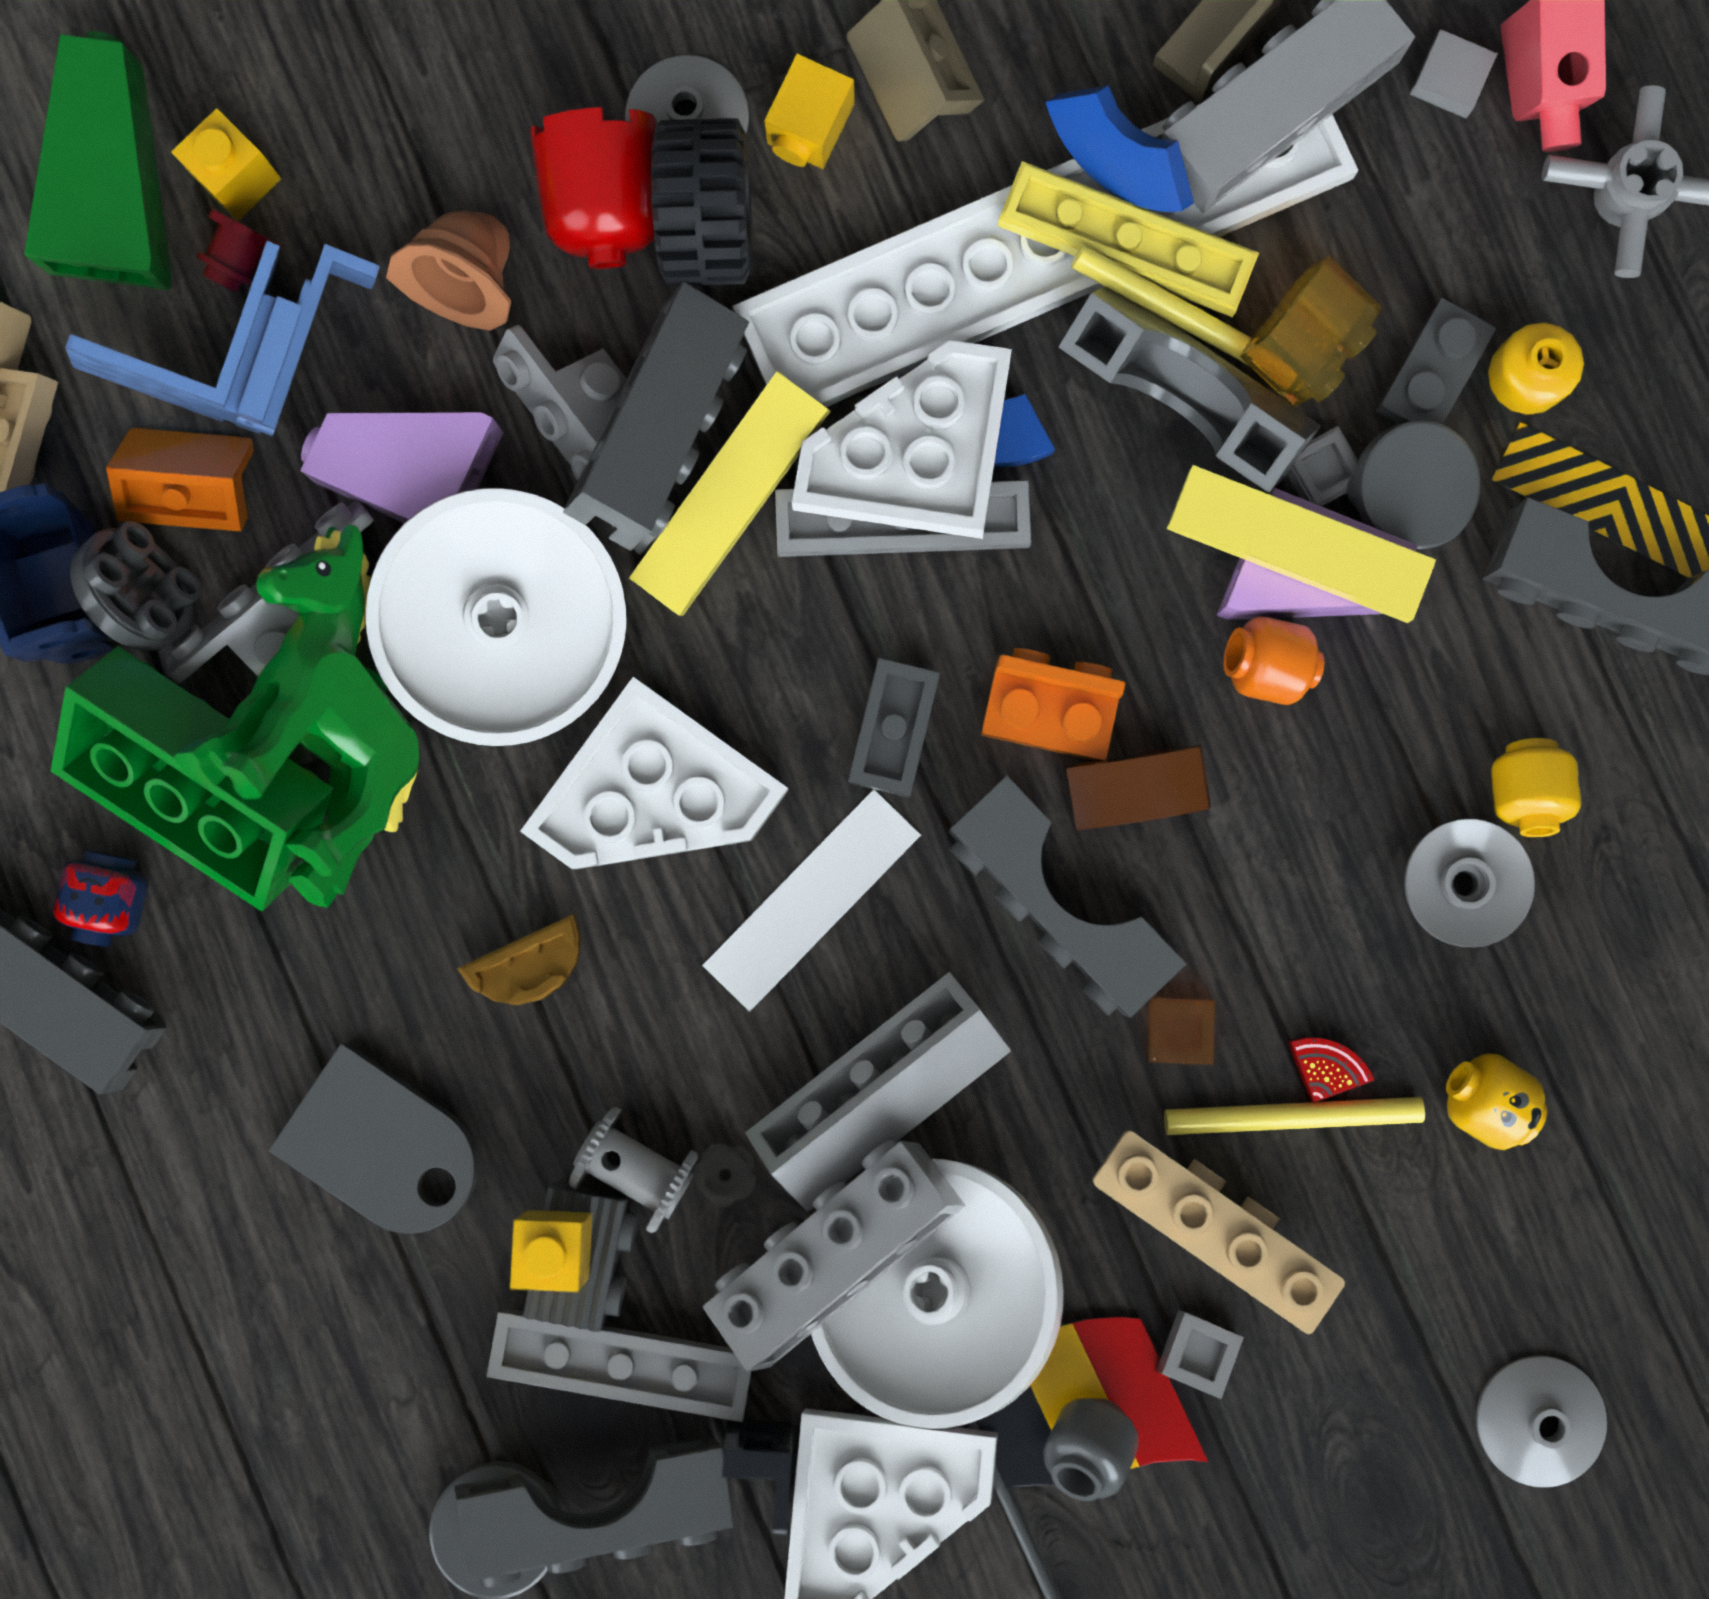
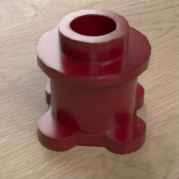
M212 209L208 218L219 223V226L205 254L198 252L196 258L207 263L202 273L203 276L238 293L242 283L249 286L252 285L253 280L251 279L259 265L266 242L279 244Z

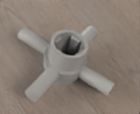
M1657 85L1640 88L1632 143L1620 148L1607 163L1548 155L1542 169L1543 181L1595 189L1594 205L1599 215L1608 223L1620 227L1614 274L1622 278H1635L1641 275L1648 220L1659 216L1673 201L1709 206V179L1683 175V163L1678 153L1669 144L1659 141L1666 90ZM1643 182L1647 188L1645 194L1639 192L1643 187Z

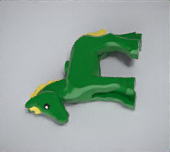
M353 524L347 525L342 532L338 531L335 527H330L325 537L322 535L316 538L314 550L301 554L286 564L266 567L261 571L256 584L257 591L264 601L268 604L283 605L299 613V615L285 635L278 652L258 676L251 694L237 706L224 727L209 737L193 741L174 756L176 762L193 780L204 787L215 788L226 776H229L234 783L235 791L243 799L260 798L273 777L299 743L330 766L329 785L333 787V791L328 805V819L315 828L297 830L285 844L296 856L305 860L295 869L288 881L308 902L324 908L330 906L337 894H345L357 860L362 851L372 841L374 834L383 829L388 832H396L398 830V823L403 821V803L409 798L411 787L419 768L418 739L414 729L386 694L388 687L381 676L375 671L364 667L355 655L357 644L361 640L360 632L366 626V602L371 576L366 575L369 562L363 553L361 533L358 527Z

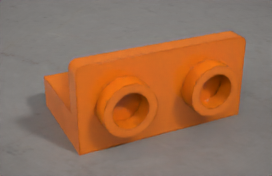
M1014 648L1012 657L1006 655L999 656L980 736L1093 761L1106 760L1119 699L1123 696L1126 682L1111 679L1113 670L1098 664L1076 662L1074 670L1049 665L1051 656L1034 650Z

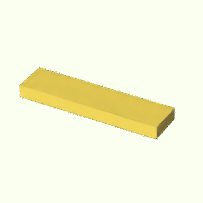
M1024 161L1020 165L998 221V227L1073 256L1076 255L1079 248L1084 244L1170 293L1230 317L1234 316L1259 255V252L1136 206Z
M777 371L629 579L677 615L683 616L800 455L802 441L818 430L831 411Z
M1192 465L1166 528L1406 623L1414 620L1436 562L1434 558Z

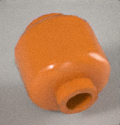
M1257 616L1248 621L1243 628L1238 627L1233 631L1226 644L1223 660L1224 672L1227 676L1231 677V682L1239 694L1282 705H1291L1299 701L1309 688L1316 687L1322 678L1325 665L1324 655L1318 650L1317 639L1309 627L1264 616Z

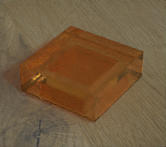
M1151 998L1148 1001L1146 1061L1151 1063L1214 1065L1215 1000Z

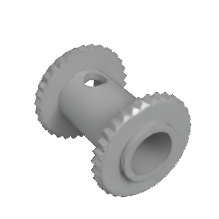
M612 1107L602 1121H597L579 1150L573 1163L575 1168L569 1178V1185L576 1189L587 1173L654 1211L655 1213L646 1228L650 1233H654L658 1230L664 1218L669 1220L694 1176L691 1171L698 1159V1155L695 1151L691 1150L682 1166L677 1165L616 1130L614 1126L622 1110L618 1107ZM609 1151L619 1154L621 1158L620 1165H613L609 1162Z

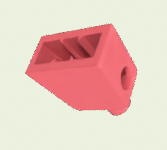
M1530 0L1500 25L1512 115L1515 121L1540 119L1543 152L1575 148L1582 145L1579 112L1603 98L1606 91L1605 0Z

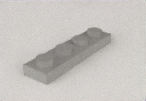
M1029 481L991 482L983 539L794 511L792 507L794 489L775 490L778 557L1029 548L1031 545Z
M502 1308L498 1312L487 1377L743 1422L752 1371L747 1372L730 1347L604 1326L600 1332H592L587 1329L566 1327L562 1324L526 1319L523 1317L524 1311Z

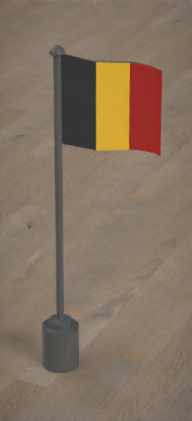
M1094 1317L1061 1324L1051 1354L1031 1385L1003 1409L985 1418L965 1424L968 1429L998 1432L993 1487L1045 1599L1060 1598L1009 1488L1055 1485L1052 1476L1044 1464L1043 1449L1065 1404L1078 1398H1102L1117 1404L1131 1419L1138 1432L1139 1449L1130 1469L1157 1462L1188 1460L1209 1462L1169 1377L1156 1372L1160 1358L1142 1320L1137 1317Z

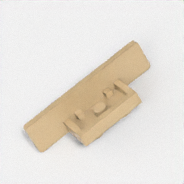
M0 302V492L31 483L35 474V463L46 424L51 417L52 403L58 385L57 381L39 373L18 371L31 325V317Z
M1130 1130L1125 1131L1094 1175L1093 1184L1306 1334L1313 1333L1345 1285L1344 1279L1273 1230L1280 1218L1247 1196L1242 1205L1239 1206L1220 1193L1227 1181L1194 1159L1186 1169Z

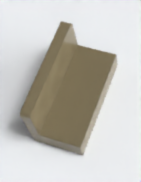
M881 0L847 33V40L897 141L910 140L938 115L969 114L985 100L937 0Z
M1202 0L1156 54L1153 66L1201 103L1212 90L1214 84L1231 68L1275 16L1283 0Z

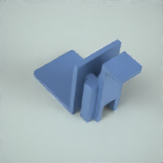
M267 241L216 388L74 335L69 336L65 348L72 366L76 369L217 421L224 422V420H227L257 434L262 432L273 437L329 273L365 288L372 289L380 266L325 244L312 281L305 279L296 304L278 296L274 298L268 295L276 272L280 246Z

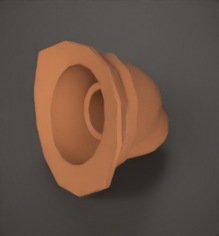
M460 210L443 214L428 226L427 229H422L410 243L391 254L386 278L412 301L435 314L464 326L491 331L507 323L509 318L511 299L504 291L502 275L510 250L509 232L507 227L499 220L484 212Z

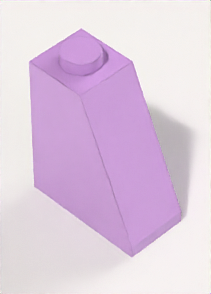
M482 412L327 413L321 427L313 428L304 442L301 452V460L304 464L300 471L315 484L350 500L361 502L370 509L405 523L417 512L433 502L449 495L478 489L504 432L493 417Z
M1274 488L1269 493V495L1410 550L1416 551L1418 547L1414 543ZM1239 558L1217 612V616L1226 620L1253 619L1257 616L1294 618L1380 614L1378 611L1242 558Z

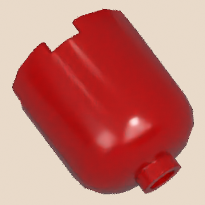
M601 107L568 110L543 117L544 128L531 126L530 128L542 220L546 234L560 250L572 256L588 258L589 268L612 269L625 266L627 264V254L643 250L655 239L652 212L651 151L653 135L658 124L653 114L639 109H629L630 121H604L603 108Z

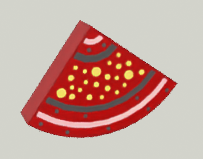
M1302 1037L1287 1041L1308 1097L1314 1103L1374 1081L1373 1075L1364 1061L1356 1053L1340 1043L1314 1037Z

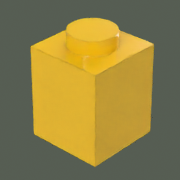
M796 54L764 120L767 144L773 146L772 151L779 158L792 165L804 167L806 163H810L820 169H824L855 105L854 79Z
M217 108L171 151L187 171L237 222L282 179L264 155Z
M526 1210L514 1220L510 1289L579 1292L589 1280L592 1213Z

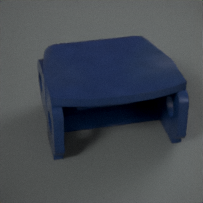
M46 483L36 486L23 485L0 492V645L4 655L24 662L49 660L61 664L81 662L106 654L112 649L111 643L115 642V640L100 630L84 612L76 598L70 578V565L74 553L96 533L92 524L62 492Z

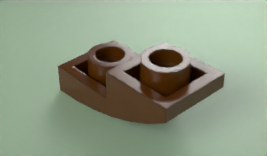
M1202 745L1139 752L1133 757L1077 763L1066 768L1076 831L1167 818L1211 808Z

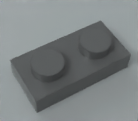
M1441 298L1431 311L1375 411L1397 424L1413 421H1432L1443 424L1497 328Z
M878 658L848 783L910 798L940 676L939 672Z

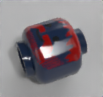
M85 850L83 860L76 859L65 864L53 913L56 920L61 924L73 927L71 940L110 947L113 935L127 936L137 931L141 921L149 881L143 873L135 870L136 860Z

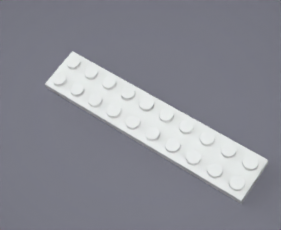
M1332 114L1203 214L1194 203L1180 212L1150 211L1221 237L1352 180L1359 170ZM1167 119L1141 129V131L1156 139H1162L1165 132L1162 126ZM1075 159L1047 170L1117 197L1093 180ZM1009 186L732 306L733 312L750 321L743 336L765 385L769 383L778 371L822 405L828 407L913 370L928 359L929 353L948 340L974 344L1105 286L1071 268L1075 256L998 227L999 217L1012 187Z

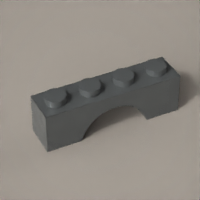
M1103 287L1090 294L1059 345L1061 350L1109 383L1137 389L1158 399L1180 413L1205 435L1211 443L1217 458L1268 493L1287 476L1321 427L1311 418L1169 321L1107 287Z
M1526 498L1508 511L1482 578L1485 581L1498 585V593L1501 596L1526 605H1534L1536 601L1559 609L1557 613L1558 618L1569 624L1582 628H1594L1597 624L1617 632V641L1627 647L1645 652H1654L1655 648L1677 656L1676 664L1681 668L1709 676V569L1685 579L1668 596L1647 597L1637 595L1616 585L1600 569L1591 550L1587 520L1531 498Z
M1006 776L949 830V833L957 840L949 848L950 851L974 876L984 869L1001 887L993 894L997 901L1019 923L1027 915L1045 933L1037 941L1039 945L1061 968L1065 969L1072 962L1090 980L1082 987V990L1107 1016L1117 1009L1123 1016L1131 1018L1186 965L1185 961L1143 917H1133L1112 925H1095L1070 915L1054 900L1045 884L1041 867L1042 847L1052 822Z
M713 1435L649 1447L643 1470L629 1492L614 1504L589 1513H569L547 1505L531 1491L521 1473L454 1485L467 1583L480 1580L481 1586L498 1587L519 1580L521 1578V1571L547 1566L550 1573H565L583 1568L587 1565V1558L613 1553L616 1559H633L651 1553L653 1551L652 1544L678 1539L680 1545L694 1546L715 1540L717 1538V1531L733 1528L727 1478L722 1477V1446Z

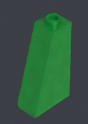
M88 31L84 37L60 34L24 255L48 275L170 291L172 276L144 68L127 49L123 41L113 35L98 31Z

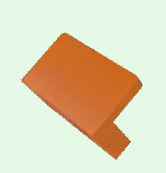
M144 428L130 429L106 466L116 520L241 532L248 519L241 475L254 453L253 440L249 437Z

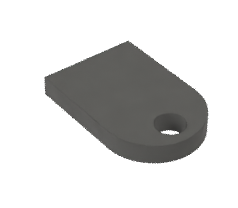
M349 1043L340 1044L268 1150L374 1224L386 1230L403 1234L430 1231L457 1215L469 1201L475 1189L479 1171L478 1153L474 1140L468 1129L456 1116ZM431 1168L445 1169L455 1180L456 1189L454 1196L447 1203L433 1202L424 1193L423 1178Z

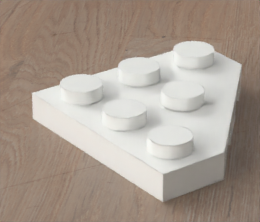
M948 340L929 353L928 359L900 379L896 376L855 405L854 411L828 429L822 427L802 441L792 499L793 510L983 539L1012 349Z
M632 677L520 832L571 869H582L752 841L789 789L639 680Z
M806 1408L801 1414L785 1599H873L893 1581L903 1577L936 1550L942 1541L968 1520L970 1522L990 1506L993 1495L998 1432L960 1427L917 1428L898 1424L880 1417Z

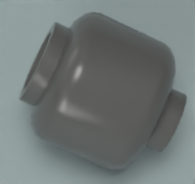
M1102 1398L1075 1399L1065 1404L1056 1419L1043 1449L1044 1464L1052 1476L1055 1485L1064 1494L1081 1501L1107 1498L1116 1494L1127 1478L1139 1449L1138 1432L1131 1419L1114 1402Z

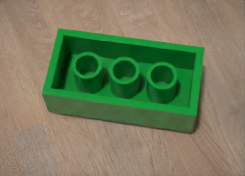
M117 646L66 686L51 772L263 912L291 884L288 881L289 877L301 863L305 862L304 859L296 856L285 844L297 830L312 829L323 822L333 787L319 779L312 771L302 768L289 758L286 759L260 798L243 799L235 791L234 783L229 776H226L215 788L204 787L195 782L174 759L175 754L193 741L209 737L219 731L229 719L213 709L203 699L193 696L160 674L150 664L140 661Z

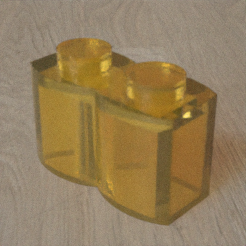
M1327 255L1305 270L1281 298L1270 317L1247 343L1240 357L1294 408L1310 398L1320 402L1328 397L1344 379L1345 373L1340 367L1346 358L1351 359L1359 354L1376 335L1377 330L1371 325L1382 307L1340 265Z

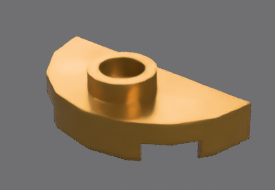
M576 914L570 915L458 967L457 970L472 990L483 994L495 1002L522 1005L543 1000L565 985L578 964L582 937Z

